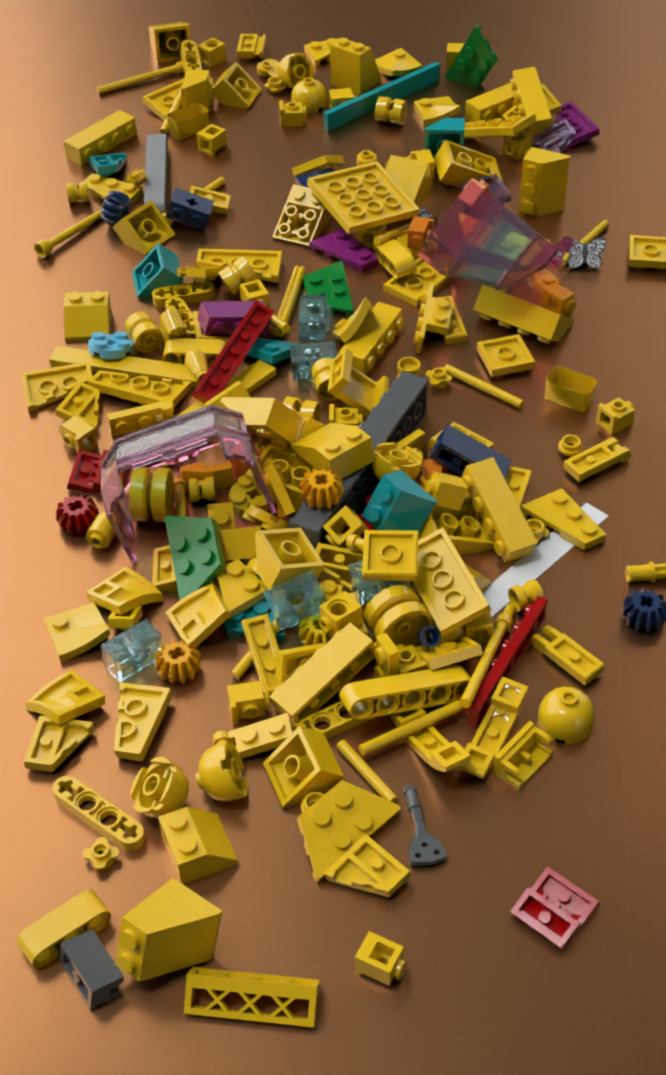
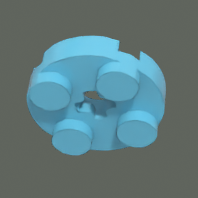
M122 331L115 332L114 334L94 332L92 333V338L88 341V352L93 356L94 352L100 353V358L103 359L124 358L126 352H129L130 355L133 353V340L128 338L126 332Z

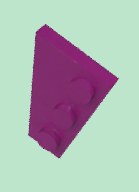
M572 101L563 104L562 111L555 113L566 149L600 135L599 128Z
M344 229L309 242L311 250H321L326 257L331 258L334 256L341 259L344 265L359 272H364L379 265V258Z

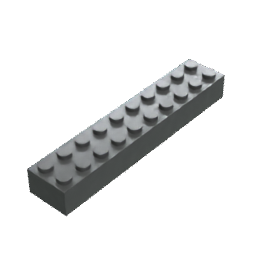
M402 371L399 377L392 381L387 393H383L378 405L371 409L369 417L360 424L359 428L371 437L373 453L378 444L398 443L416 431L427 416L428 379ZM372 463L342 479L344 494L340 498L338 505H331L330 509L322 507L319 510L317 506L309 508L307 503L302 502L300 510L290 518L289 528H301L315 550L318 542L332 545L325 537L328 532L323 526L344 506H348L358 514L363 507L362 497L370 496L380 482L374 475Z

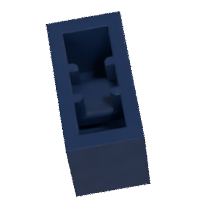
M175 187L166 217L205 230L214 201Z

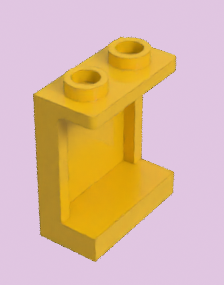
M345 348L331 361L328 392L350 407L358 408V412L368 418L371 409L378 405L383 393H387L389 390V378L383 376L379 381L375 382L352 366L353 352Z

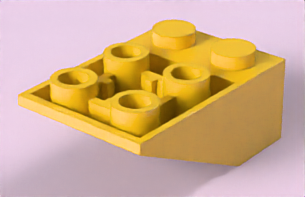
M293 184L272 238L309 247V242L318 238L329 223L332 214L310 188Z

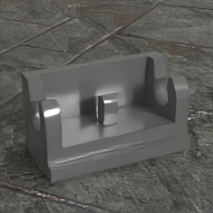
M93 929L61 943L60 964L90 1011L119 994L116 986L123 983L124 976Z

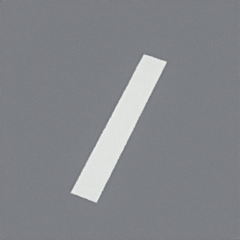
M588 503L581 507L597 525L609 516ZM554 530L536 545L532 554L523 556L485 588L482 594L491 608V617L510 602L508 597V589L515 585L523 586L525 582L537 579L575 545L560 537V532Z

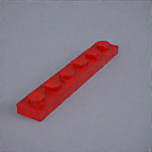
M257 300L254 301L194 390L192 397L205 404L225 389L275 311Z
M537 596L533 604H528L523 614V620L517 622L513 628L511 639L504 641L499 658L492 660L488 670L489 674L486 678H483L471 706L464 708V712L467 713V726L477 729L491 705V697L501 678L509 677L530 643V638L536 633L545 619L548 599Z

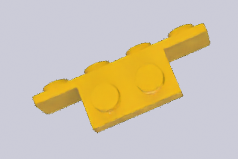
M431 283L428 291L424 290L418 315L420 317H418L413 344H417L416 353L421 351L425 330L447 335L453 301L432 297L434 284Z

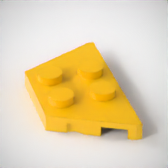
M341 780L300 814L297 822L300 833L305 839L304 847L307 856L309 855L314 871L312 876L316 883L365 834L370 837L396 815L401 807L398 804Z

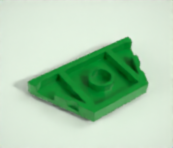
M479 24L474 27L445 75L447 79L475 88L483 86L499 61L495 52L491 49L488 39L485 40L480 32L482 28Z
M343 261L336 262L303 276L308 309L334 314L335 310L346 312V317L354 314Z
M164 517L180 600L192 592L211 584L212 579L226 568L217 521L212 518Z

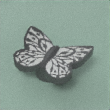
M565 238L566 251L570 254L567 260L568 266L578 268L583 263H586L591 268L600 267L602 259L599 254L603 253L605 249L606 238H597L588 244H582L573 238Z

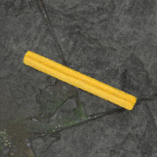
M295 266L277 315L287 324L303 283V276L306 274L304 266ZM273 326V335L275 337H283L285 333L276 326Z

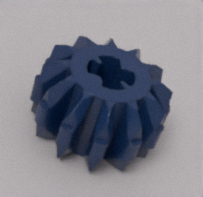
M115 190L110 191L108 196H105L102 208L100 209L102 212L101 218L107 224L114 226L122 218L130 214L131 199L125 193Z
M644 588L640 592L632 590L631 594L626 596L623 602V619L626 620L627 626H635L636 632L640 629H644L647 633L651 629L658 631L661 625H664L666 622V601H664L663 594L656 595L654 589L650 592L645 591Z

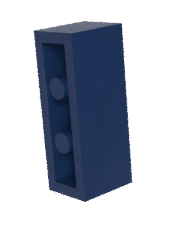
M447 424L436 439L430 455L431 459L461 476L467 465L494 457L505 479L511 462L509 458Z

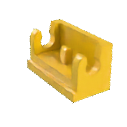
M529 721L494 756L493 774L519 791L553 755L554 750L547 745L552 741V738L534 726L533 722Z

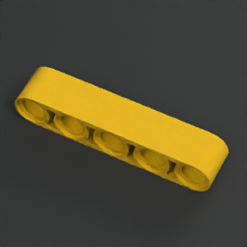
M451 665L434 670L427 669L352 682L341 689L339 697L352 718L361 720L450 704L456 700L460 702L471 677L462 666Z

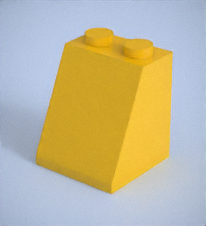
M177 22L149 26L150 42L157 63L180 60L181 43L184 40H191L189 23Z
M339 38L330 45L332 86L340 89L351 88L352 93L362 95L381 81V75L371 47L350 41L347 38Z
M391 155L385 170L420 208L433 188L429 162Z
M172 878L122 917L115 965L124 973L129 974L140 982L210 961L214 957L222 910Z

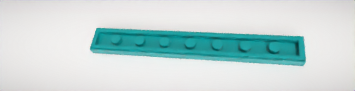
M434 62L323 112L324 129L330 131L374 111L380 96L389 97L393 101L440 81V64Z

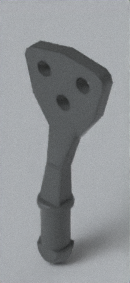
M413 785L405 786L403 795L407 800L408 812L415 823V836L409 848V863L413 866H426L445 861L447 859L446 850L439 840L428 833L424 825L421 812L422 805L419 803L416 788Z

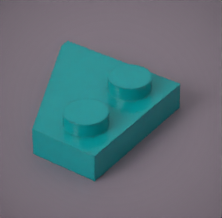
M117 153L90 156V165L101 176H110L112 173L118 172L127 162V154Z
M258 337L247 355L274 364L301 353V344Z

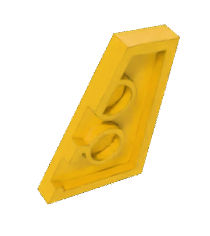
M562 488L520 507L523 515L526 517L531 515L542 521L545 528L550 526L560 532V537L584 551L606 540V533Z

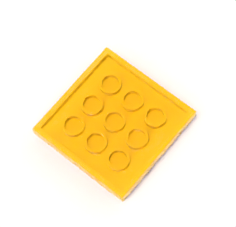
M378 161L310 177L307 180V186L348 234L419 215L420 208Z

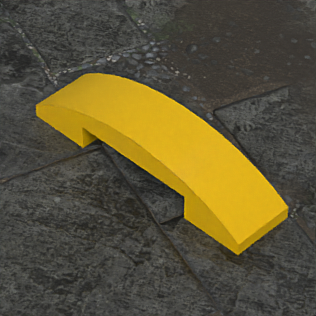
M505 677L501 678L491 697V705L472 742H468L465 748L471 755V760L456 767L457 769L482 779L485 778L494 765V756L504 747L528 692V686Z
M423 709L389 714V716L398 728L426 715V712ZM432 725L404 737L411 748L427 764L438 771L447 772L471 760V755L456 741L449 743Z

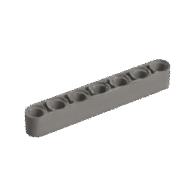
M154 134L147 135L145 174L148 175V178L145 180L144 204L152 200L162 214L166 213L167 135Z

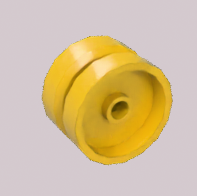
M134 467L130 482L129 498L130 513L133 521L147 522L152 514L155 522H165L164 517L172 516L174 478L171 468H157L152 475L148 467Z
M394 585L382 590L369 601L363 612V620L374 635V638L376 639V636L387 633L395 646L403 644L405 647L410 645L416 647L429 635L433 627L432 616L414 590L406 585Z

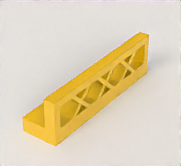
M192 967L187 973L184 1014L314 1027L320 980ZM194 988L206 989L214 1000L206 1007L192 1005ZM215 990L224 991V992H223L222 994L218 995ZM229 992H237L246 1001V1004L239 1010H232L222 998ZM248 994H256V996L251 999ZM262 995L271 996L279 1005L271 1014L262 1013L254 1003ZM280 997H285L288 999L285 1002H283ZM294 999L309 1000L308 1017L295 1016L287 1005ZM218 1003L221 1008H213V1006ZM250 1006L254 1012L245 1010ZM281 1010H283L286 1015H280L278 1013Z

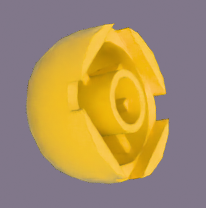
M301 52L288 54L280 61L278 77L286 88L293 90L294 86L301 80L313 78V64L305 57L307 56L306 54Z
M305 78L294 86L291 93V102L302 103V107L306 106V113H316L318 108L323 107L325 109L328 105L326 88L321 82L313 78Z
M381 443L376 446L374 451L375 461L372 462V469L374 475L379 480L385 474L400 470L413 481L418 477L423 457L419 452L408 446H405V450L397 448V443Z
M563 686L555 688L544 696L538 710V726L553 741L557 738L565 740V744L582 742L590 736L595 722V711L590 698L583 691L574 687Z
M228 741L208 748L203 753L198 764L199 772L195 774L197 785L216 801L237 800L246 797L248 794V779L242 780L241 770L245 769L233 743L228 744Z
M164 757L150 760L154 764L150 765L148 769L145 767L141 768L133 781L130 798L135 800V806L132 805L133 808L154 819L181 809L187 800L189 792V781L183 769Z

